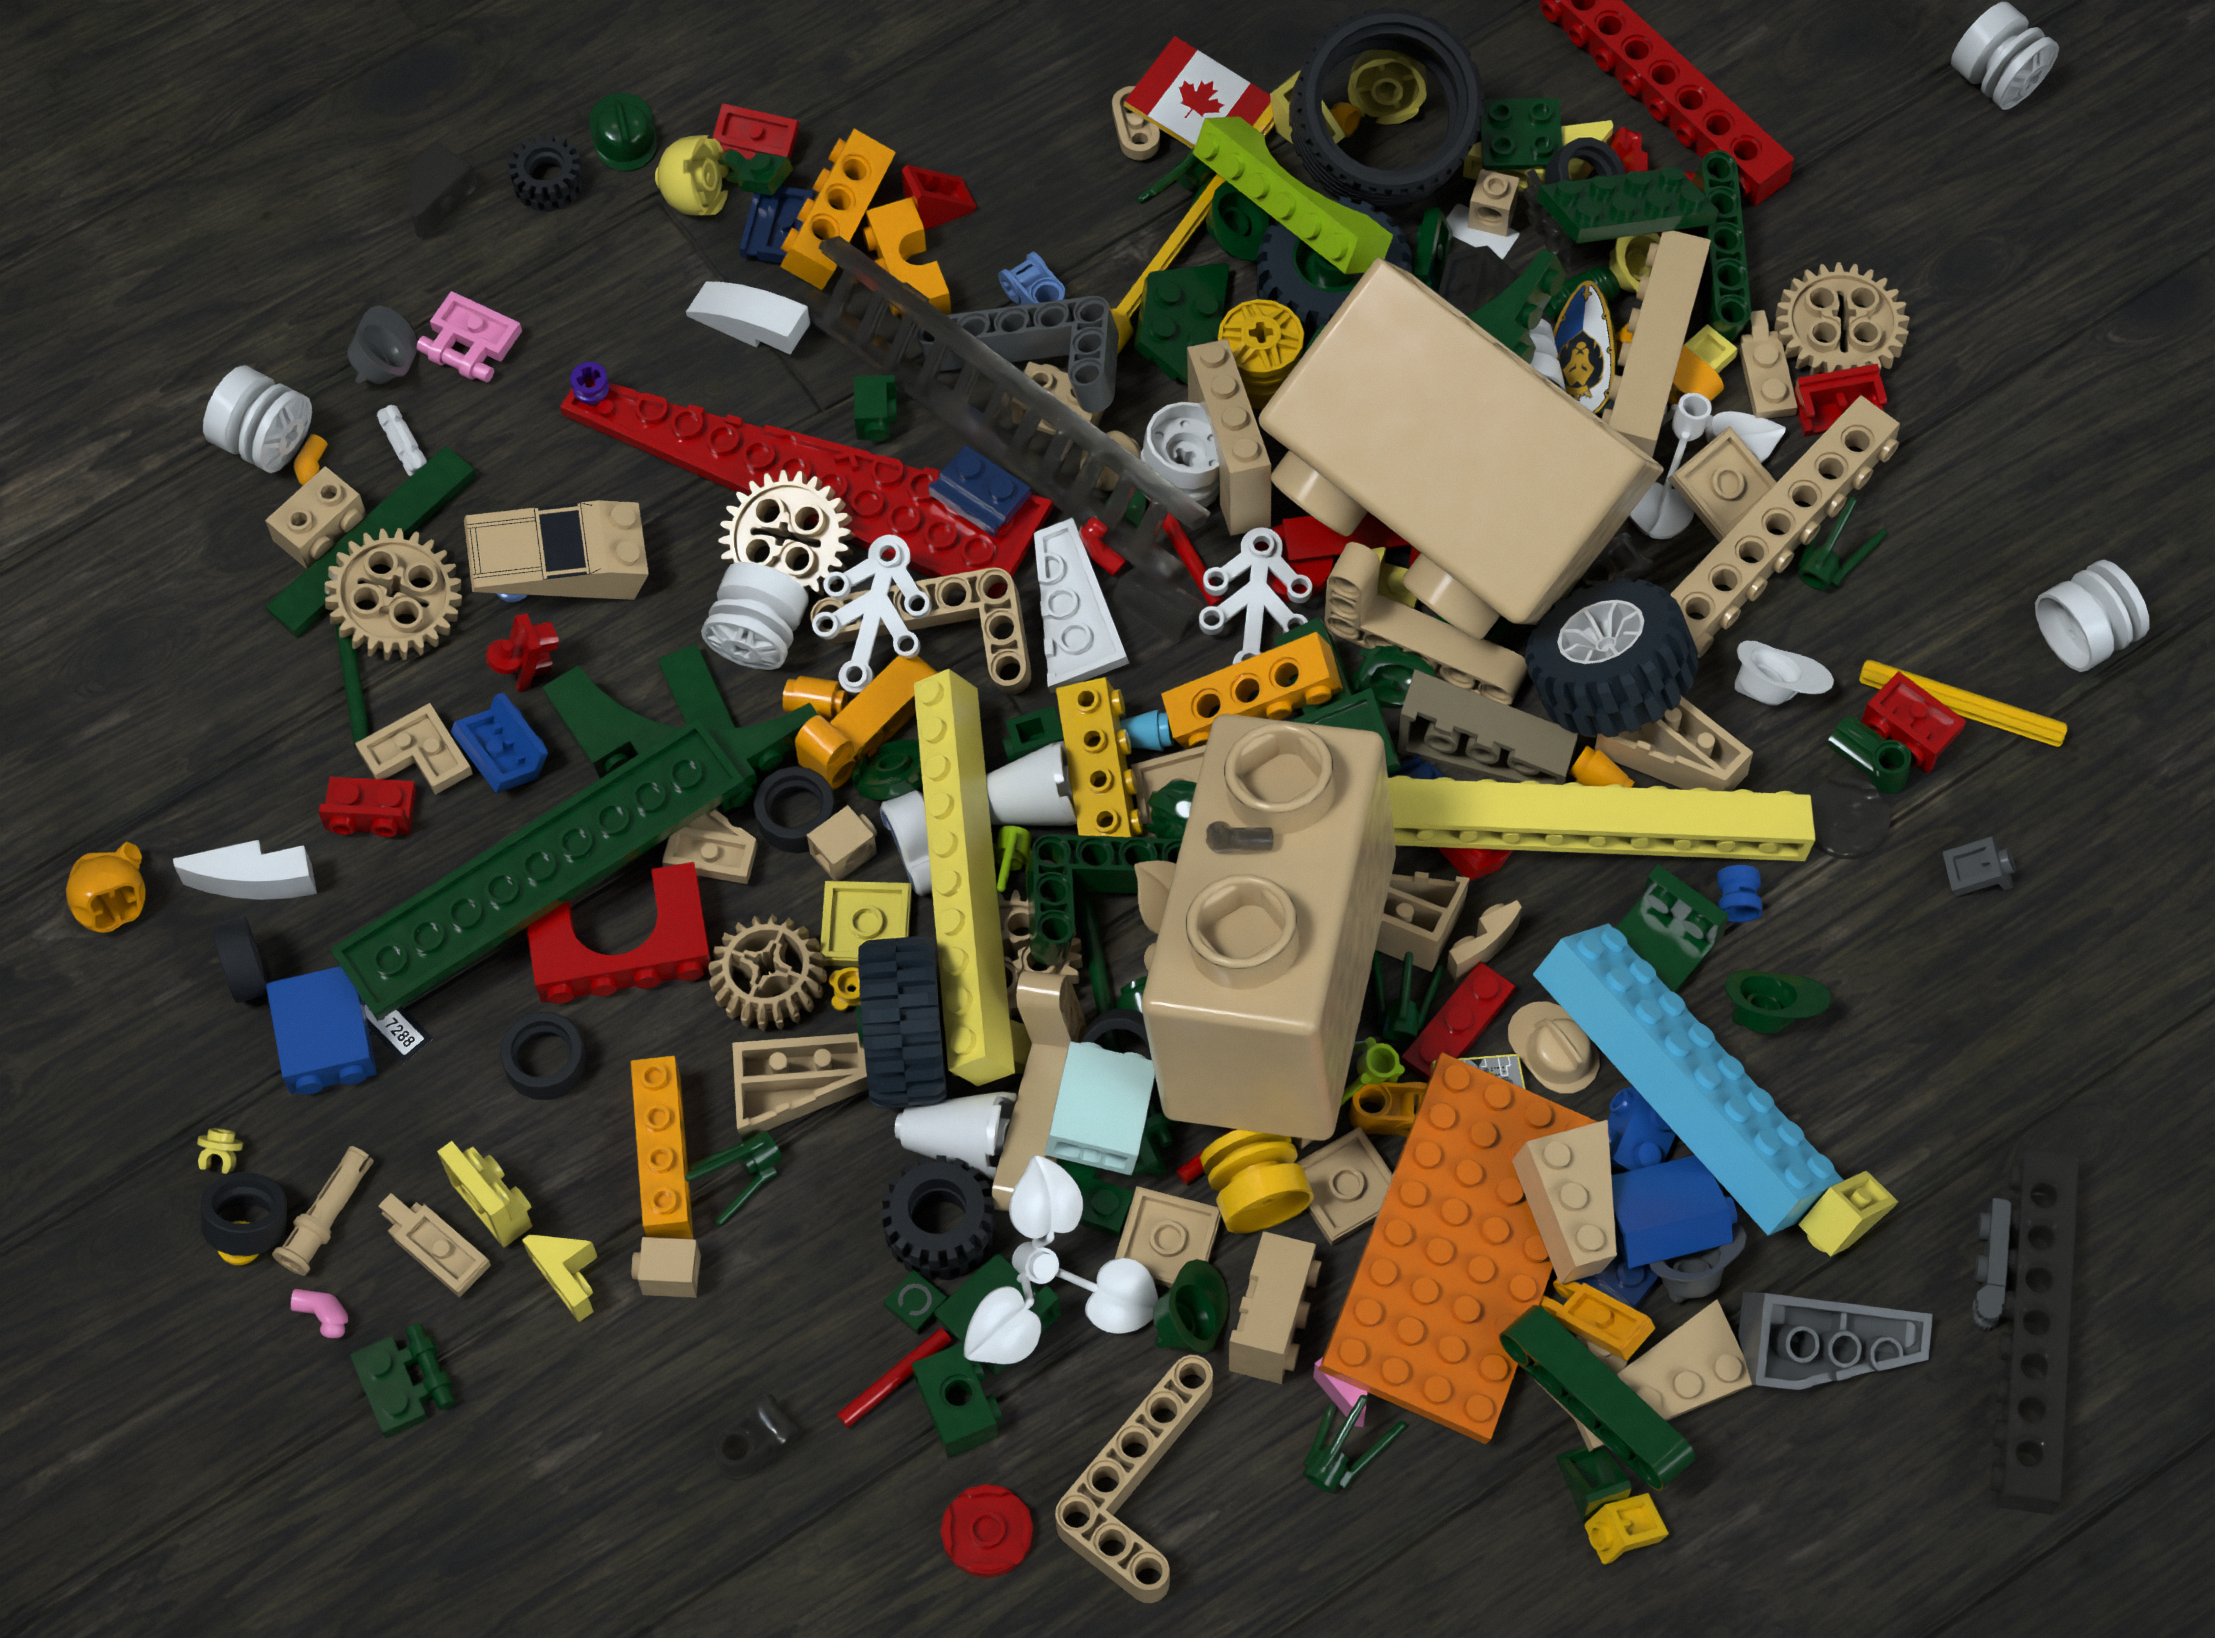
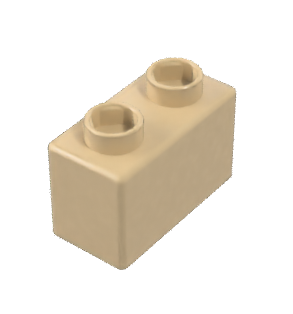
M1380 257L1374 260L1259 416V423L1263 430L1289 449L1271 473L1270 479L1274 485L1311 516L1343 536L1352 534L1368 512L1374 515L1421 552L1403 576V584L1444 620L1477 640L1485 637L1501 615L1512 623L1537 625L1538 620L1545 613L1549 614L1552 611L1554 603L1561 598L1564 600L1663 472V467L1423 282L1408 271Z
M1230 714L1219 715L1212 722L1141 1001V1010L1162 1110L1168 1119L1312 1140H1326L1333 1135L1396 858L1384 741L1378 733Z

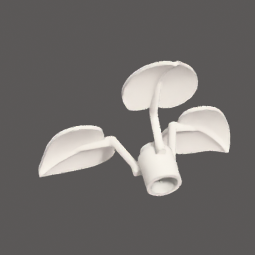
M1698 393L1685 394L1680 398L1678 405L1672 404L1669 412H1667L1666 406L1661 425L1662 427L1673 418L1672 429L1680 439L1667 478L1678 470L1687 441L1699 438L1703 434L1704 429L1707 441L1710 443L1731 426L1762 464L1769 458L1783 437L1786 427L1765 418H1755L1754 415L1728 411L1712 416L1710 415L1712 410L1711 403L1705 396ZM1611 400L1606 409L1613 410L1615 400ZM1667 478L1664 486L1654 482L1628 516L1643 534L1655 539H1668L1680 534L1689 526L1694 515V511L1678 491L1671 489L1672 484Z
M1038 1155L1031 1157L1026 1171L1013 1190L1009 1204V1214L1013 1226L1022 1235L1033 1239L1032 1242H1025L1018 1246L1012 1257L1013 1267L1020 1273L1017 1281L1022 1284L1025 1300L1017 1289L1010 1286L997 1288L985 1296L977 1307L966 1333L964 1357L971 1361L1011 1364L1023 1360L1035 1349L1041 1334V1323L1039 1317L1028 1310L1034 1304L1030 1281L1044 1284L1057 1276L1092 1291L1093 1293L1085 1306L1086 1316L1092 1324L1106 1332L1127 1333L1135 1331L1153 1319V1307L1159 1299L1153 1278L1147 1268L1141 1263L1130 1258L1121 1257L1110 1260L1100 1268L1097 1275V1284L1059 1268L1057 1255L1052 1250L1044 1247L1054 1240V1232L1067 1233L1074 1230L1080 1221L1083 1211V1199L1076 1182L1061 1166Z

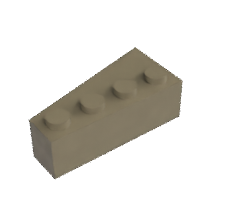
M1414 669L1401 711L1397 752L1409 756L1419 754L1424 760L1511 783L1536 781L1540 784L1563 785L1566 784L1575 754L1578 732L1575 734L1562 728L1560 724L1549 722Z

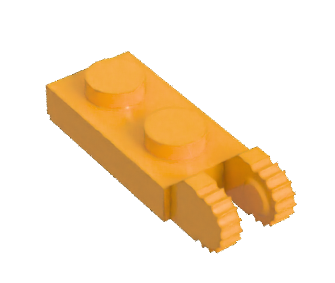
M1557 1278L1553 1285L1556 1291L1568 1301L1562 1305L1544 1295L1539 1304L1540 1307L1545 1309L1566 1329L1625 1361L1631 1357L1655 1329L1652 1320L1647 1315L1586 1283L1581 1285L1571 1281L1560 1284Z

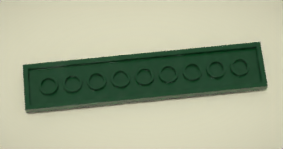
M696 718L330 948V951L376 1020L379 1021L746 788L745 780L700 719Z

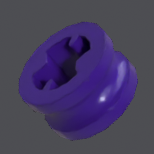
M584 362L576 366L570 376L573 393L579 401L593 404L606 397L609 391V382L603 366L595 362ZM593 378L596 385L587 388L584 380Z

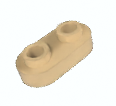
M1136 86L1124 87L1118 90L1112 99V114L1120 147L1127 157L1134 160H1146L1154 156L1159 150V128L1134 112L1131 114L1127 113L1129 109L1123 106L1124 101ZM1137 142H1144L1145 144H1140V145H1139V144H1135V143H1137Z

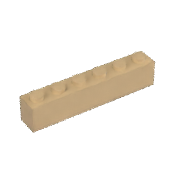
M1673 230L1663 231L1659 244L1653 242L1650 244L1645 266L1652 268L1650 277L1642 275L1636 299L1643 300L1641 310L1632 309L1627 332L1634 333L1631 343L1623 341L1617 365L1625 368L1622 376L1614 375L1608 399L1615 400L1613 410L1605 408L1602 420L1651 458H1653L1711 242L1710 239Z

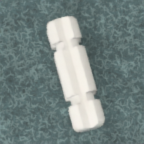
M388 405L386 408L378 411L379 423L387 433V437L400 461H402L407 474L412 476L426 464L427 460L422 451L419 450L418 444L406 422L403 421L397 406Z

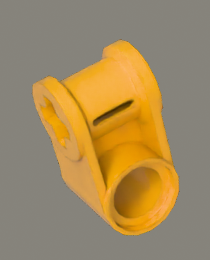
M1383 1082L1375 1085L1366 1084L1353 1095L1349 1111L1350 1123L1355 1129L1361 1127L1365 1134L1407 1137L1416 1115L1414 1114V1106L1417 1112L1427 1083ZM1366 1102L1375 1103L1381 1111L1368 1113L1360 1105Z

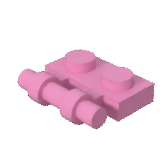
M451 291L430 320L432 330L439 333L435 340L422 336L417 343L416 349L428 355V359L438 365L445 363L458 369L459 374L470 380L477 378L488 383L494 374V369L482 362L486 356L501 362L521 334L522 329L519 322ZM456 341L470 347L466 355L452 349Z

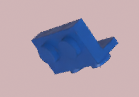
M505 693L494 696L490 710L455 721L451 730L452 735L496 793L539 778L548 754L543 740L535 735L523 719L518 707L511 703Z
M1634 1086L1623 1088L1614 1096L1610 1104L1611 1113L1608 1118L1611 1167L1620 1173L1664 1163L1676 1133Z

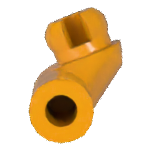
M310 434L294 461V471L302 486L320 471L318 461L328 446V443L323 438L315 434Z

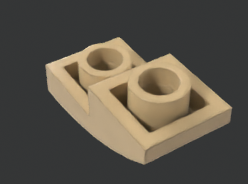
M1518 900L1506 906L1500 903L1487 909L1479 918L1477 938L1467 936L1452 946V949L1449 950L1447 969L1455 982L1468 976L1480 961L1486 964L1509 941L1519 926L1522 907Z

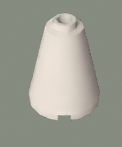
M1064 741L1053 742L986 774L991 825L1074 826L1077 824Z
M1002 1091L945 1099L935 1104L906 1107L903 1113L900 1112L897 1115L895 1136L901 1140L903 1148L933 1159H936V1155H945L947 1163L953 1164L955 1158L965 1161L967 1171L973 1166L980 1172L981 1176L994 1180L1017 1095Z

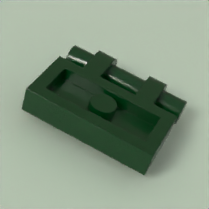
M416 1323L406 1328L405 1332L410 1342L407 1348L399 1351L393 1337L390 1336L350 1354L385 1438L428 1420L422 1407V1403L434 1398L438 1410H446L455 1404L454 1397L450 1391L453 1383L448 1372L441 1370L435 1356L438 1352L433 1337L426 1335L421 1323ZM419 1363L425 1379L422 1383L413 1386L407 1368Z

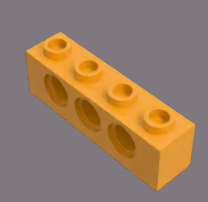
M855 128L846 142L839 138L828 157V160L834 162L831 170L823 168L812 188L819 192L815 201L807 198L796 218L803 222L799 231L791 228L780 248L787 252L780 267L823 290L834 273L896 152ZM830 204L836 206L839 210L833 208ZM814 234L821 236L824 240L817 238Z
M1314 632L1161 693L1173 739L1188 750L1207 745L1212 722L1219 715L1230 714L1281 720L1290 716L1293 710L1308 704H1323L1330 700L1332 695L1344 690L1331 646L1318 632ZM1295 674H1299L1296 682L1286 687L1288 679ZM1259 689L1258 696L1253 701L1247 702L1249 695ZM1220 705L1218 713L1208 718L1212 708Z
M675 1056L632 1060L631 1073L642 1221L646 1237L693 1240L689 1182L684 1178L685 1174L688 1173L681 1076Z

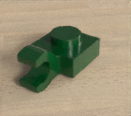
M729 149L718 160L719 165H726L731 168L725 176L727 181L738 183L741 191L773 195L793 171L789 158L778 155L756 153L751 160H748L738 151Z

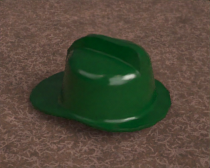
M614 93L603 97L593 106L589 114V125L594 148L600 161L608 168L624 172L640 169L653 159L657 150V134L651 110L643 99L629 93Z
M1226 181L1215 190L1212 205L1206 217V226L1210 237L1220 246L1221 250L1230 253L1240 260L1254 262L1257 261L1259 245L1263 243V235L1269 227V214Z
M1746 969L1735 971L1728 975L1724 983L1726 994L1733 1001L1732 1021L1761 1034L1778 1033L1793 1024L1796 1018H1809L1819 1015L1828 1009L1832 999L1829 990L1822 983L1812 978L1798 975L1774 974Z
M1199 1259L1186 1262L1179 1270L1170 1290L1159 1298L1153 1307V1320L1158 1331L1155 1345L1158 1348L1170 1347L1179 1352L1193 1349L1203 1354L1210 1352L1215 1346L1217 1337L1227 1319L1229 1295L1224 1280L1208 1262Z

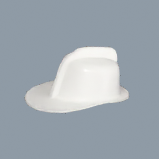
M1744 641L1737 648V654L1742 665L1735 680V689L1737 692L1768 705H1779L1790 700L1798 692L1821 694L1832 688L1834 682L1832 674L1822 664L1811 658L1775 649L1757 641Z

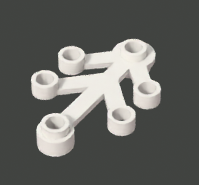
M1259 527L1247 532L1241 541V553L1222 568L1213 567L1208 569L1203 576L1205 591L1212 596H1219L1226 592L1229 582L1251 568L1249 583L1218 607H1206L1199 615L1201 630L1208 635H1216L1222 631L1224 624L1247 607L1243 650L1236 654L1233 665L1262 654L1260 652L1264 608L1283 628V634L1289 631L1288 626L1292 623L1302 625L1308 622L1303 615L1293 614L1267 585L1269 569L1287 587V595L1291 601L1304 603L1312 595L1311 580L1305 575H1297L1281 557V538L1269 528ZM1263 541L1269 545V548L1266 551H1258L1254 548V545L1257 542ZM1217 576L1222 578L1224 582L1222 585L1214 587L1208 583L1209 579ZM1296 584H1303L1306 586L1307 591L1303 594H1297L1293 592L1292 587ZM1213 615L1219 618V623L1214 626H1209L1204 622V619L1208 616Z
M895 535L879 537L870 546L868 559L844 573L832 572L824 580L825 591L831 598L836 600L847 597L851 587L874 576L871 590L833 613L821 612L813 619L812 627L815 633L821 639L829 640L836 637L841 628L863 616L852 659L846 662L839 672L840 684L845 691L854 696H857L875 679L874 672L868 665L881 618L894 639L893 647L900 657L904 659L914 658L921 648L920 641L914 633L908 631L888 597L892 578L905 596L904 606L911 617L916 619L924 618L930 613L932 608L930 599L924 592L919 591L906 569L911 558L908 545L903 539ZM886 549H894L896 551L895 558L889 562L883 561L881 558L882 553ZM837 579L843 580V589L839 592H832L830 589L831 583ZM917 598L924 599L925 606L922 610H911L913 600ZM823 620H832L833 627L830 631L821 632L819 630V625ZM910 638L914 640V646L910 651L903 652L900 650V643L904 639ZM854 669L862 670V678L858 682H850L848 680L849 673Z

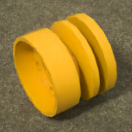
M1256 299L1243 302L1228 311L1220 323L1218 341L1228 339L1251 408L1264 409L1300 361L1299 357L1303 353L1304 331L1300 319L1290 308L1276 301Z
M1237 1129L1215 1140L1204 1149L1200 1160L1205 1173L1209 1174L1207 1178L1211 1189L1220 1192L1216 1202L1227 1231L1240 1234L1265 1230L1297 1216L1311 1204L1314 1199L1313 1191L1303 1166L1294 1163L1298 1155L1294 1144L1291 1143V1136Z

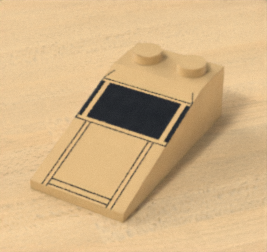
M598 500L466 515L464 518L472 592L635 600L649 575L639 503Z

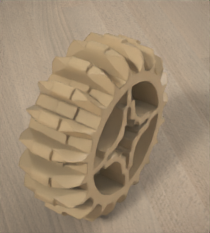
M773 914L768 919V924H761L760 919L754 915L752 927L746 928L738 922L736 925L737 936L724 933L722 940L725 947L714 946L713 955L716 961H712L709 964L710 975L714 977L711 978L709 983L711 991L717 993L715 996L716 1003L720 1007L727 1006V1016L731 1020L741 1015L742 1025L747 1028L756 1019L759 1029L764 1032L768 1026V1021H775L777 1028L782 1030L784 1026L783 1018L790 1017L792 1021L798 1023L800 1020L799 1009L812 1013L814 1005L811 998L821 999L823 990L819 984L826 983L827 981L826 970L823 969L826 965V959L822 952H818L820 950L819 941L816 938L809 939V931L805 926L795 930L794 921L790 917L780 926L778 925L777 917ZM786 951L795 955L802 963L801 974L793 972L792 966L785 964ZM775 967V972L773 974L769 971V975H763L761 978L760 974L763 971L767 974V970H773ZM735 971L743 973L744 979L750 981L751 991L749 994L740 990L733 982ZM783 993V994H780V995H778V996L771 997V996H773L774 994Z

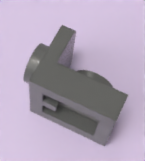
M1992 836L1943 852L1951 890L1956 896L1995 884H1999L2004 890L2013 888L2010 875L2016 872L2013 856L2008 848L2003 849Z

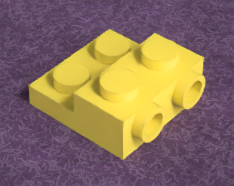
M453 1141L437 1151L451 1185L503 1248L532 1227L527 1213L532 1208L530 1203L516 1186L511 1190L506 1187L501 1180L505 1174L491 1155L482 1158L474 1147L462 1153Z

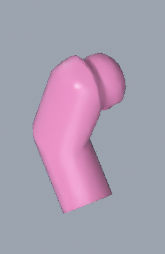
M294 1289L291 1297L292 1311L316 1314L318 1320L322 1322L320 1333L324 1337L340 1338L344 1335V1324L348 1323V1314L334 1295Z

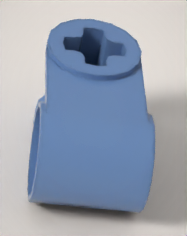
M1035 252L1026 255V261L1010 271L1004 269L998 273L999 281L1005 293L1018 305L1066 299L1063 284L1053 275L1042 258Z

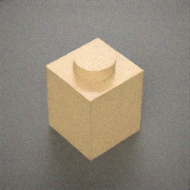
M642 1237L641 1253H633L631 1271L632 1279L638 1280L642 1294L696 1298L701 1258L697 1241L692 1239Z

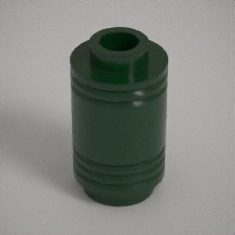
M1596 266L1564 280L1561 290L1558 294L1551 297L1544 308L1548 318L1556 322L1558 321L1560 313L1569 297L1584 281H1592L1597 284L1606 297L1608 305L1612 304L1615 298L1619 296L1620 288L1617 278L1611 269Z

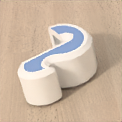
M914 790L903 796L882 802L880 814L884 827L891 830L915 893L924 896L932 893L924 795Z

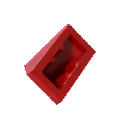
M906 165L902 169L905 199L912 197L924 231L973 213L977 208L962 177Z

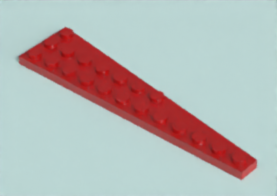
M593 378L584 380L587 388L596 385ZM609 383V391L606 397L597 403L587 404L579 401L575 397L572 388L560 406L562 415L735 492H741L746 496L752 494L749 485L750 481L755 482L760 488L765 486L764 474L766 473L776 482H779L781 470H785L790 475L792 481L798 471H802L806 475L807 483L816 476L822 481L821 489L829 485L835 491L832 500L841 498L846 504L839 513H848L852 517V521L843 526V528L849 529L855 534L854 538L847 541L869 550L872 543L881 536H898L906 542L910 550L911 558L907 567L931 578L987 568H1001L1013 577L1035 540L1034 533L1041 530L1053 509V500L1031 495L1010 521L999 528L998 534L994 538L929 494L928 486L931 482H936L940 477L941 470L924 467V470L903 465L899 459L884 455H873L869 451L767 424H765L764 428L747 424L740 417L727 414L726 418L706 413L703 407L691 404L688 407L668 403L664 397L649 393H639L634 389ZM773 506V507H772V508H774V509L780 511V507H779V506ZM819 514L809 515L804 522L816 527L819 522ZM886 549L882 553L883 557L893 560L896 555L894 549ZM1005 583L993 584L987 592V597L991 599L1001 598L1008 585Z

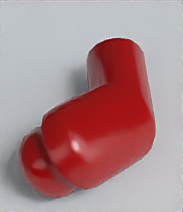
M1091 517L1085 526L1081 525L1079 537L1089 557L1114 577L1125 565L1126 560L1101 540L1108 532V527L1098 518Z

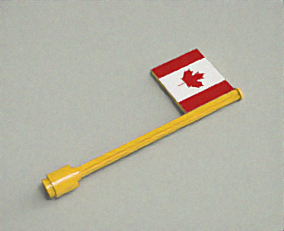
M1176 36L1172 38L1126 98L1123 105L1192 149L1195 148L1205 118L1240 116L1265 137L1275 125L1271 97L1268 93ZM1218 173L1116 309H1111L1119 332L1118 354L1134 333L1130 319L1141 305L1145 278L1150 272L1167 270L1207 217L1215 190L1223 182H1226Z

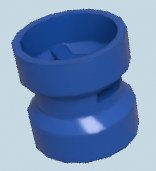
M1734 865L1723 868L1717 873V888L1722 892V898L1719 899L1718 907L1729 914L1727 921L1749 922L1762 916V899L1757 895V890L1761 887V872L1757 868L1747 865Z

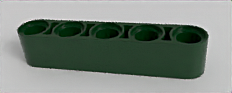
M1714 150L1705 155L1691 182L1704 193L1708 200L1722 214L1718 213L1716 223L1713 225L1695 227V233L1698 237L1711 240L1700 281L1704 327L1708 324L1732 344L1737 340L1751 317V301L1738 168L1735 159L1725 151ZM1719 280L1724 281L1729 286H1725ZM1723 317L1729 318L1733 323L1728 322Z
M1532 1305L1500 1333L1499 1340L1510 1357L1652 1488L1662 1491L1695 1460V1453L1688 1441L1542 1307Z

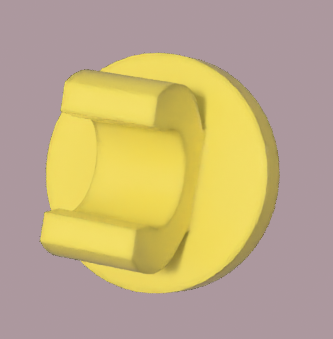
M216 1128L208 1129V1135L198 1136L197 1144L206 1147L199 1156V1168L203 1170L210 1168L212 1156L218 1154L223 1160L222 1173L232 1172L236 1166V1156L233 1151L242 1150L243 1142L234 1139L235 1132Z

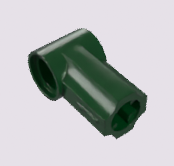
M1852 715L1847 718L1844 717L1835 727L1834 732L1828 739L1827 746L1870 776L1871 784L1876 790L1882 793L1893 794L1901 791L1906 786L1911 764V753L1905 744L1896 740H1886ZM1893 764L1899 769L1887 770L1882 765Z

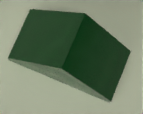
M1585 1445L1556 1456L1562 1475L1583 1523L1587 1522L1605 1504L1629 1498L1631 1491L1630 1480L1604 1447L1589 1452Z

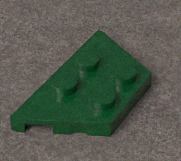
M1219 263L1150 272L1144 280L1134 349L1147 360L1155 362L1161 371L1173 381L1178 377L1188 385L1187 347L1218 341L1229 264Z

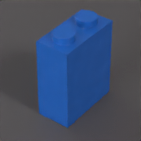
M340 966L266 983L282 1078L290 1094H314L321 1091L325 1086L338 1083L346 1085L357 1084L364 1081L368 1076L377 1075L364 1001Z
M1696 1155L1611 1175L1616 1244L1628 1269L1733 1243L1732 1224L1737 1223V1212L1734 1202L1730 1196L1724 1197L1722 1184Z

